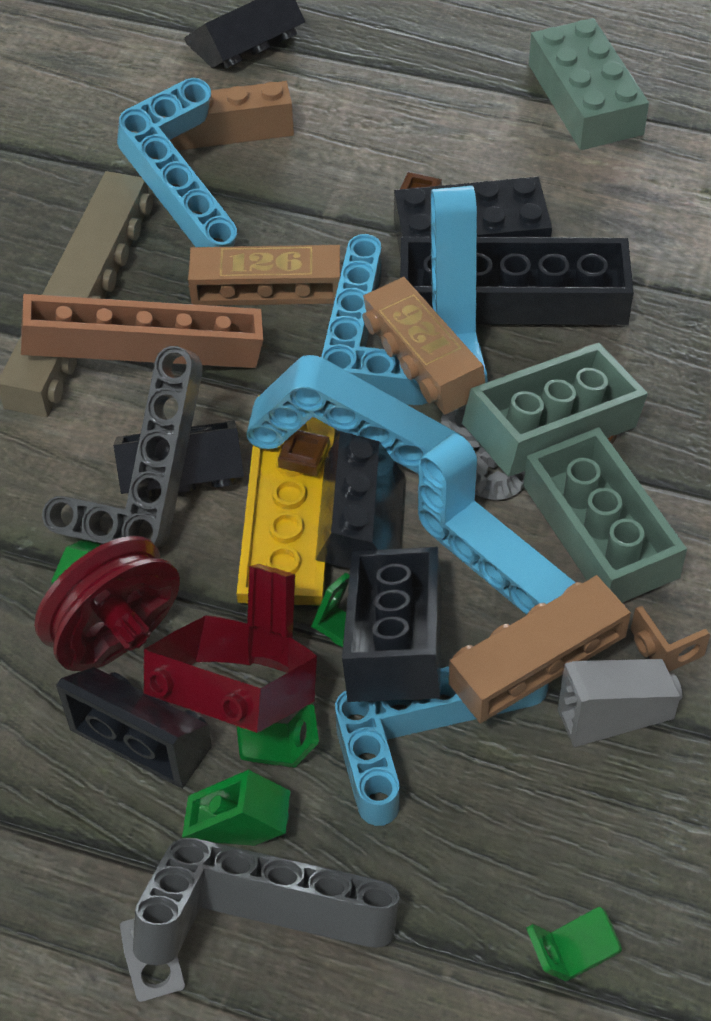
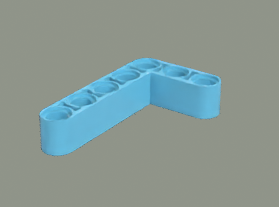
M189 78L122 112L119 117L117 136L119 149L195 247H234L237 235V228L234 222L170 142L171 139L200 125L206 120L211 98L209 85L199 78ZM171 184H177V185H179L180 187H175V186H173V185H171ZM192 211H198V212H201L202 214H196V213H193ZM213 238L222 239L223 242H218V241L214 240Z
M472 185L431 189L432 308L483 364L485 383H487V372L476 335L477 206L474 187Z
M357 235L349 241L322 358L407 405L426 404L428 402L424 398L419 384L414 378L409 380L401 368L400 361L395 356L390 357L385 349L366 347L369 331L362 317V314L366 312L363 295L379 287L381 278V242L373 235Z
M307 355L299 358L256 398L246 436L248 441L256 447L275 449L314 417L338 431L380 441L395 462L419 474L420 458L451 434L459 433L319 356Z
M453 433L419 460V520L431 536L527 615L534 606L540 603L548 604L560 597L569 586L576 582L475 501L477 456L471 444L464 437Z
M449 667L441 668L440 695L451 697L448 700L432 698L423 700L348 702L346 691L338 696L335 703L337 736L358 812L361 818L368 824L384 826L391 823L399 812V780L387 743L388 739L476 719L449 685ZM549 683L497 714L541 703L546 698ZM395 705H404L408 708L404 710H396L391 707ZM357 714L364 716V718L360 720H351L347 718L351 715ZM363 753H371L376 757L364 760L358 756ZM374 793H383L388 798L376 801L370 799L369 796Z

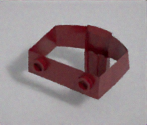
M262 564L249 566L247 624L236 620L205 615L145 648L144 694L256 733L314 702L317 656L308 648L293 640L295 574ZM195 662H226L244 665L254 663L286 672V674L259 688L192 666V664Z

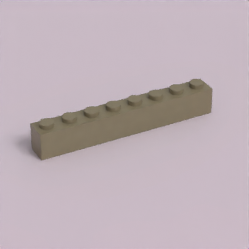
M105 171L42 295L105 299L108 292L114 290L116 275L120 267L126 265L129 248L133 240L136 241L139 238L141 223L145 215H150L153 207V196L149 194L148 185L142 177ZM20 337L0 375V397L3 408L48 418L54 403L57 404L61 400L64 382L68 374L71 375L75 371L77 358L21 355Z

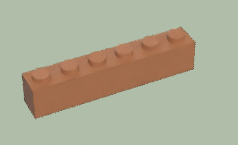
M23 294L21 355L155 362L157 355L164 348L178 346L194 352L200 358L202 365L256 368L263 343L261 309ZM180 356L173 363L186 364V360L183 356Z

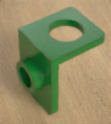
M346 572L327 588L311 627L329 637L333 643L343 647L346 612L338 607L349 584L350 574Z
M313 704L303 707L288 724L276 722L258 733L236 726L239 756L243 761L296 768L319 742L315 707ZM305 722L306 737L303 744L301 745L300 730L303 723Z
M601 907L589 911L553 932L547 931L535 924L526 927L544 972L566 982L622 951L621 944L605 909Z

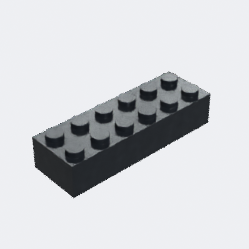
M401 237L400 278L405 277L432 307L431 237ZM477 237L476 324L629 325L634 292L628 238Z

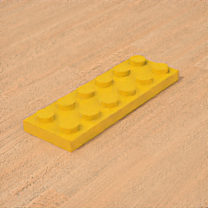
M312 417L298 430L328 436L330 446L326 454L327 456L335 441L336 429ZM284 443L275 449H261L253 445L237 583V602L248 603L249 566L262 564L295 574L294 605L320 606L324 597L326 563L317 561L315 558L325 459L316 477L278 468V457Z

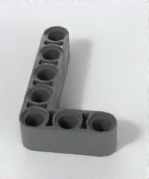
M169 346L157 355L126 507L80 497L56 496L45 504L42 511L43 522L50 531L104 544L121 537L139 536L141 524L144 521H148L153 528L151 541L159 549L167 543L202 377L203 365L200 358L194 352L178 346ZM183 356L186 360V370L181 376L175 378L172 373V364L176 358ZM174 397L178 403V411L173 418L167 419L163 412V407L168 399ZM165 438L169 443L170 452L164 460L160 461L156 456L155 447L161 439ZM156 479L161 486V495L157 501L152 502L148 497L147 488L150 482ZM67 504L73 510V519L68 526L63 523L61 518L62 509ZM106 512L109 513L113 520L112 530L108 534H105L100 527V519Z
M182 838L174 841L168 847L136 905L133 953L140 962L148 965H163L171 962L177 956L200 908L366 947H384L394 939L399 892L391 884L372 878L196 838Z

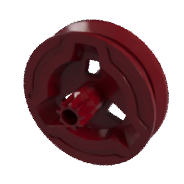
M126 536L104 543L79 558L52 584L36 612L35 632L45 645L53 648L55 658L65 669L84 671L93 667L99 668L127 651L140 648L142 644L147 642V638L150 637V634L162 622L175 602L180 586L179 573L170 562L161 559L158 548L151 540L145 537Z

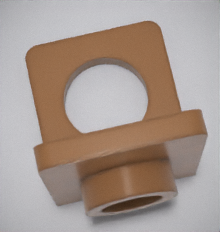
M643 606L635 608L631 631L634 635L636 646L644 657L663 659L670 672L705 655L710 638V633L707 629L668 644ZM692 645H695V647L688 653L679 656V654L683 650Z

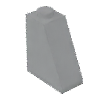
M663 659L572 661L564 665L558 712L573 747H577L674 719L679 700L682 699V688L677 676L669 674Z

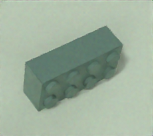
M594 18L531 32L529 67L580 150L644 135L649 101Z
M596 343L471 388L462 424L505 474L510 477L525 471L527 455L599 427L607 438L635 428L648 393L600 343Z
M599 427L526 456L524 488L586 580L598 575L623 603L681 577L687 552L686 546Z

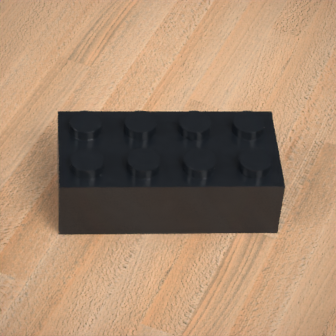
M539 176L394 190V224L400 257L401 237H431V189L473 185L477 206V237H551L552 225Z
M438 547L352 551L342 652L348 702L440 698L442 585Z

